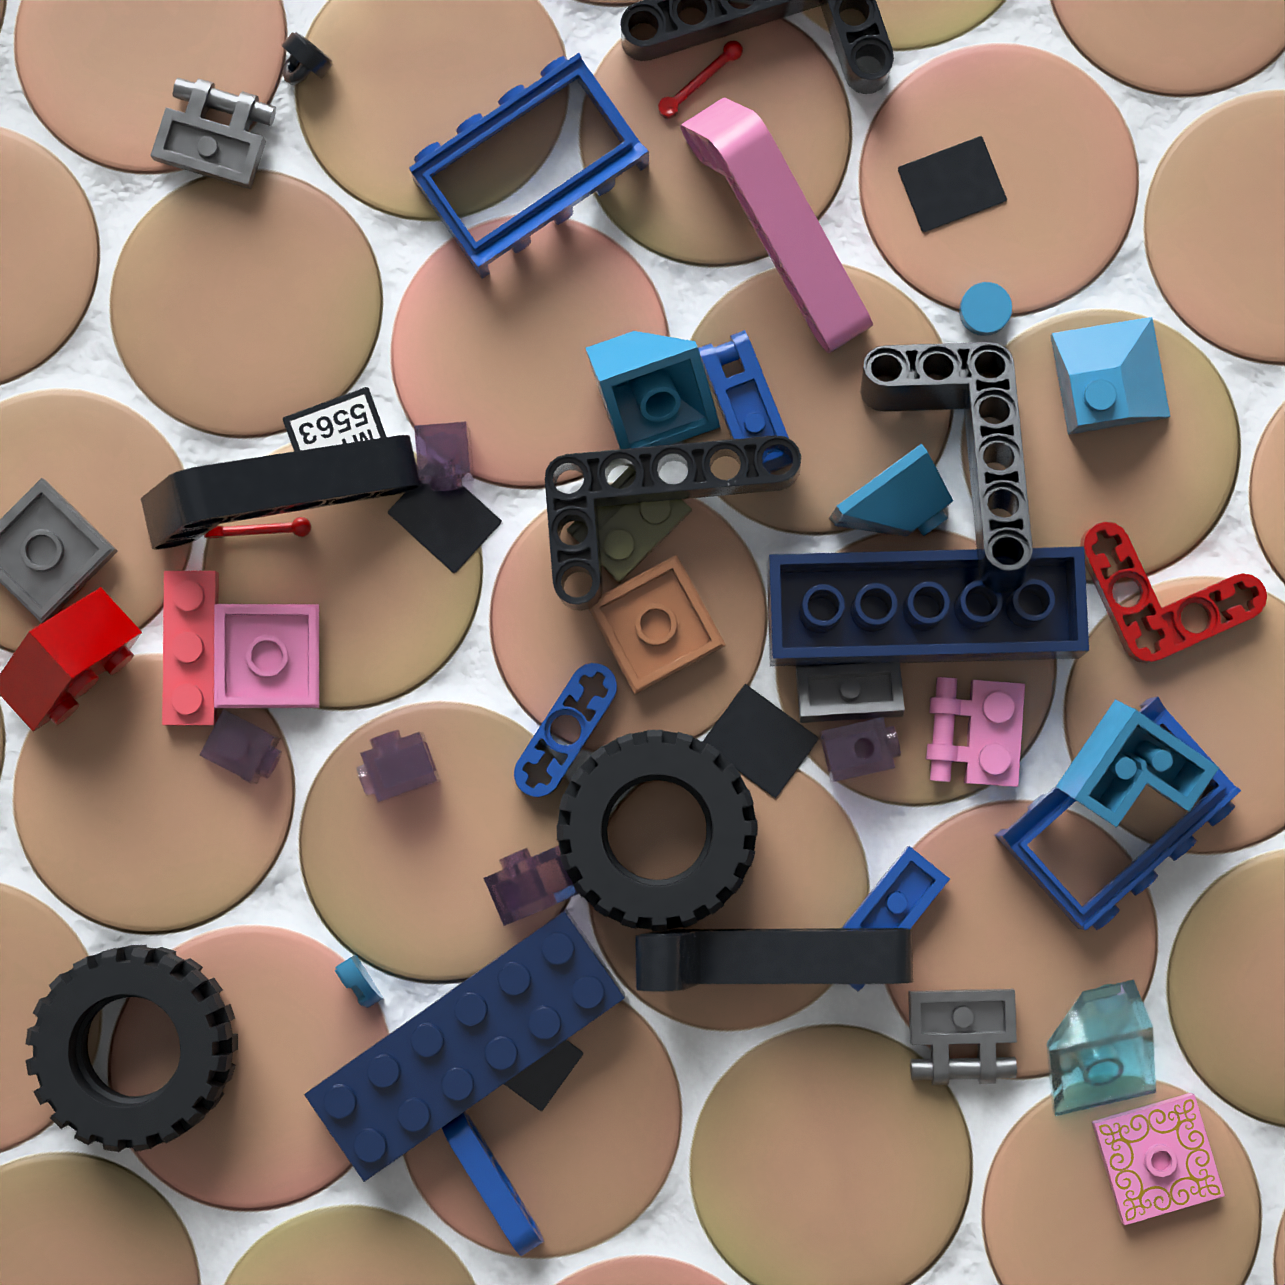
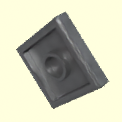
M43 478L0 519V583L41 623L53 617L118 552Z

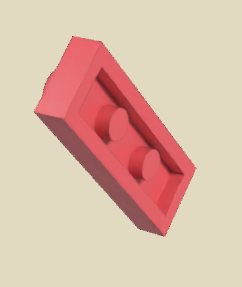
M164 571L162 725L217 726V708H214L215 604H218L219 572Z

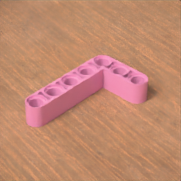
M722 98L681 124V131L696 157L704 165L724 175L806 323L827 353H831L872 327L873 323L867 309L761 118L753 110L727 98Z

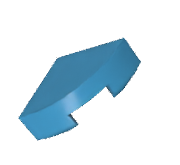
M357 955L350 957L335 967L336 974L346 988H352L361 1006L369 1008L383 999L382 994Z

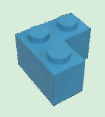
M1115 699L1056 787L1117 827L1146 785L1178 806L1190 811L1220 767L1136 709Z

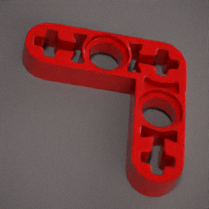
M1112 522L1097 523L1085 531L1081 538L1080 547H1084L1087 570L1124 650L1129 657L1137 662L1149 663L1161 660L1254 618L1262 612L1266 605L1267 592L1261 580L1251 574L1242 573L1226 578L1161 608L1130 538L1121 526ZM1099 532L1102 533L1105 539L1115 538L1117 546L1111 550V555L1116 565L1126 559L1130 567L1119 570L1106 579L1101 570L1110 568V562L1104 553L1095 555L1092 546L1098 542L1096 533ZM1121 578L1131 579L1139 587V600L1132 607H1123L1113 598V586ZM1236 583L1241 590L1249 588L1253 594V598L1247 601L1249 610L1245 612L1242 605L1228 608L1221 612L1227 619L1225 623H1221L1219 609L1209 597V594L1215 593L1217 603L1235 594L1233 585ZM1189 604H1198L1207 612L1208 623L1200 633H1192L1182 625L1181 613ZM1146 606H1148L1151 615L1142 617L1141 620L1148 632L1157 630L1160 635V639L1154 643L1156 652L1153 654L1148 647L1139 649L1136 645L1135 639L1142 635L1137 621H1133L1126 626L1123 617L1139 613Z

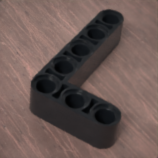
M642 0L629 6L623 13L620 21L621 43L625 53L634 60L650 61L821 6L849 87L862 94H871L879 91L887 83L894 61L893 49L876 0H753V4L746 9L734 8L727 0ZM686 8H696L703 12L705 18L698 24L689 25L681 21L678 15ZM846 9H856L864 15L866 21L857 26L848 25L841 19L840 13ZM647 23L652 25L657 33L653 38L642 41L634 38L630 30L637 24ZM862 56L874 57L880 62L882 69L873 74L864 73L856 65V60Z
M991 342L885 345L874 348L864 359L860 389L862 400L868 407L884 412L964 409L979 575L984 585L994 592H1014L1021 587L1026 579L1033 546L1015 367L1012 354L1006 347ZM979 373H991L996 378H985ZM937 374L945 379L935 380L927 375ZM888 376L894 380L886 382L881 381L876 377ZM983 418H996L1000 420L1001 423H988L984 421ZM999 463L1005 466L1006 469L994 470L988 467L987 464ZM1003 509L1009 512L1011 516L1005 518L998 517L990 510ZM1008 556L1016 564L1003 565L997 562L995 557Z
M397 435L180 470L167 476L141 497V503L151 547L154 550L192 543L219 524L391 496L415 490L422 485L411 438L409 435Z
M775 435L573 453L556 457L550 462L545 472V491L552 580L559 599L572 610L583 611L592 608L602 596L603 577L597 507L787 489L796 482L800 475L801 454L798 446L794 441L785 436ZM773 452H783L789 456L793 465L785 474L773 475L767 472L763 466L765 457ZM723 456L732 457L740 464L738 474L728 480L719 479L711 472L713 462ZM670 461H679L688 468V474L682 482L668 484L659 477L662 466ZM621 465L631 467L636 472L633 484L624 489L610 486L608 475L611 470ZM576 470L584 476L581 488L570 494L559 491L556 488L559 476L565 471ZM581 521L587 525L588 535L580 544L567 545L561 541V530L568 522ZM576 572H585L592 577L590 591L581 597H571L565 593L564 589L567 578Z
M911 928L668 929L667 931H653L635 936L636 991H681L699 984H903L913 982Z

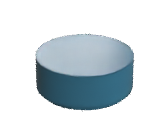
M981 282L973 285L967 290L959 305V316L963 325L970 332L981 336L993 335L999 332L1009 321L1012 314V301L1009 294L1000 285L992 282Z

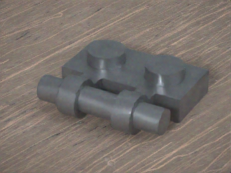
M177 78L173 87V97L189 102L186 112L183 113L165 108L150 156L154 161L251 189L266 140L263 136L250 133L248 130L253 121L271 126L275 119L276 107L259 102L258 96L242 91L238 96L215 89V83L203 79L191 82ZM211 108L231 114L230 125L227 126L205 119L206 113Z
M1014 989L908 991L910 1044L931 1045L930 1059L910 1060L911 1080H931L932 1085H948L949 1079H978L979 1084H995L996 1078H1016V1058L996 1057V1043H1017ZM949 1044H978L977 1058H949Z

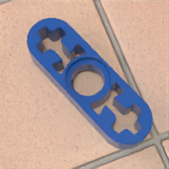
M589 663L576 670L515 765L514 778L519 789L525 794L533 797H543L549 795L558 787L616 696L617 682L614 674L606 666L598 663ZM597 673H600L605 677L602 685L608 692L604 698L595 695L590 700L586 709L596 711V714L591 721H587L580 711L564 706V703L569 696H572L578 703L585 692V688L580 684L581 679L584 676L592 679ZM563 715L573 716L579 721L581 726L579 739L571 745H560L554 741L551 735L552 723L556 718ZM544 739L551 749L567 754L568 757L562 765L553 758L546 771L552 776L551 782L548 785L538 783L532 788L527 784L529 774L524 771V768L528 762L535 765L540 763L546 752L537 750L536 747L540 740Z
M463 1112L443 1126L442 1130L448 1143L515 1251L520 1256H523L542 1244L544 1239L538 1226L468 1114Z

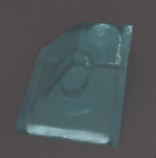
M1134 980L1117 984H1106L1095 989L1083 991L1046 1043L1052 1109L1055 1116L1156 1093L1153 1026Z

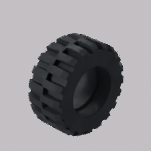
M647 730L633 734L629 733L618 737L605 746H601L578 767L570 779L571 781L562 796L559 806L557 840L561 854L560 859L564 870L568 873L573 883V887L581 897H584L594 907V910L606 918L609 917L621 923V925L633 929L667 931V929L678 927L685 928L698 923L697 921L710 914L713 915L739 890L749 867L752 866L756 852L754 850L758 828L753 806L754 802L750 790L747 789L741 778L742 775L713 746L681 732ZM653 780L668 781L686 789L698 801L706 820V840L697 860L681 874L661 880L643 878L624 868L613 854L607 834L609 816L619 797L631 787Z
M130 945L85 957L74 963L73 968L68 972L59 974L49 985L50 993L48 996L39 999L33 1011V1014L38 1018L36 1025L28 1028L25 1043L26 1045L33 1046V1057L25 1061L28 1076L36 1074L40 1085L39 1089L33 1091L39 1104L42 1105L48 1102L55 1113L50 1119L60 1129L69 1125L77 1131L74 1139L87 1145L95 1141L102 1143L103 1150L120 1152L125 1148H133L137 1152L174 1140L198 1124L210 1110L216 1107L224 1095L222 1091L226 1083L232 1079L236 1065L232 1063L233 1052L238 1050V1034L232 1033L230 1021L235 1019L231 1004L225 1006L219 995L223 989L215 978L208 979L200 972L203 968L200 964L191 958L184 960L176 956L177 951L164 947L149 948L147 945ZM138 997L154 1002L170 1017L179 1036L180 1059L174 1075L162 1088L148 1095L126 1096L114 1091L99 1078L89 1058L88 1034L94 1017L103 1007L121 998Z

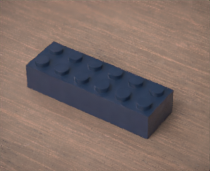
M1084 547L1033 548L1025 581L1021 587L1009 593L994 592L981 581L978 570L977 549L769 554L767 596L770 666L1079 659L1089 651ZM1008 556L995 557L997 562L1003 565L1016 564Z
M565 909L312 1087L304 1096L363 1182H365L625 999L626 994L568 910Z

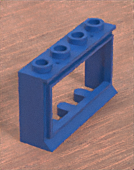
M577 53L568 60L565 56L555 59L541 71L540 75L542 78L526 89L523 85H518L509 90L499 99L498 104L500 106L484 117L480 113L471 116L456 129L458 135L443 145H440L439 142L428 145L414 157L416 163L409 167L414 182L482 279L490 274L488 264L510 249L514 253L525 249L531 243L530 236L554 220L557 225L565 222L573 215V206L594 192L598 196L609 192L615 186V178L635 164L640 171L649 166V151L633 133L582 60L580 53ZM577 79L621 144L476 242L432 177Z
M1159 697L1146 699L1139 705L1142 708L1139 711L1141 714L1214 763L1166 710ZM1219 768L1209 782L1214 789L1083 906L1078 903L1027 846L1076 801L1055 786L1047 794H1042L1027 807L1028 811L1008 829H1001L994 836L1078 929L1087 930L1093 926L1096 930H1099L1118 914L1120 909L1115 904L1129 891L1136 896L1157 879L1158 874L1154 869L1168 856L1175 861L1194 846L1197 840L1192 835L1206 822L1214 826L1230 814L1235 808L1231 800L1241 790Z

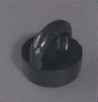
M292 31L282 44V47L291 54L285 62L282 72L283 78L288 84L296 85L303 82L311 71L320 78H323L333 65L331 63L332 60L297 31L295 33Z

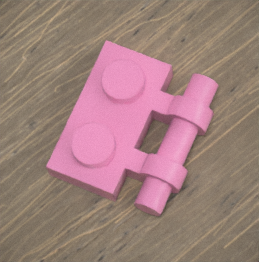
M937 677L936 697L930 698L929 713L934 714L932 744H927L926 759L931 760L930 780L951 782L952 762L965 763L964 783L1018 787L1025 684L972 680L970 700L956 699V678ZM955 716L969 717L967 747L953 745Z

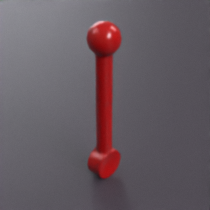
M738 41L727 42L723 48V53L676 95L664 97L659 101L658 109L660 115L667 119L675 117L679 110V104L729 60L735 61L742 56V45Z
M298 517L289 523L216 526L206 533L204 538L213 539L227 536L294 533L298 537H304L311 531V522L305 517Z

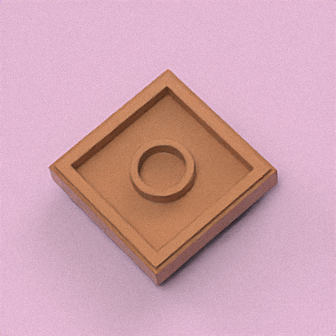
M677 555L602 594L598 603L589 609L635 695L726 646Z

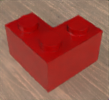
M100 587L28 632L0 673V696L33 732L49 721L58 725L77 710L80 704L75 699L85 694L99 680L98 675L104 671L114 675L134 657L130 649L142 634V631Z

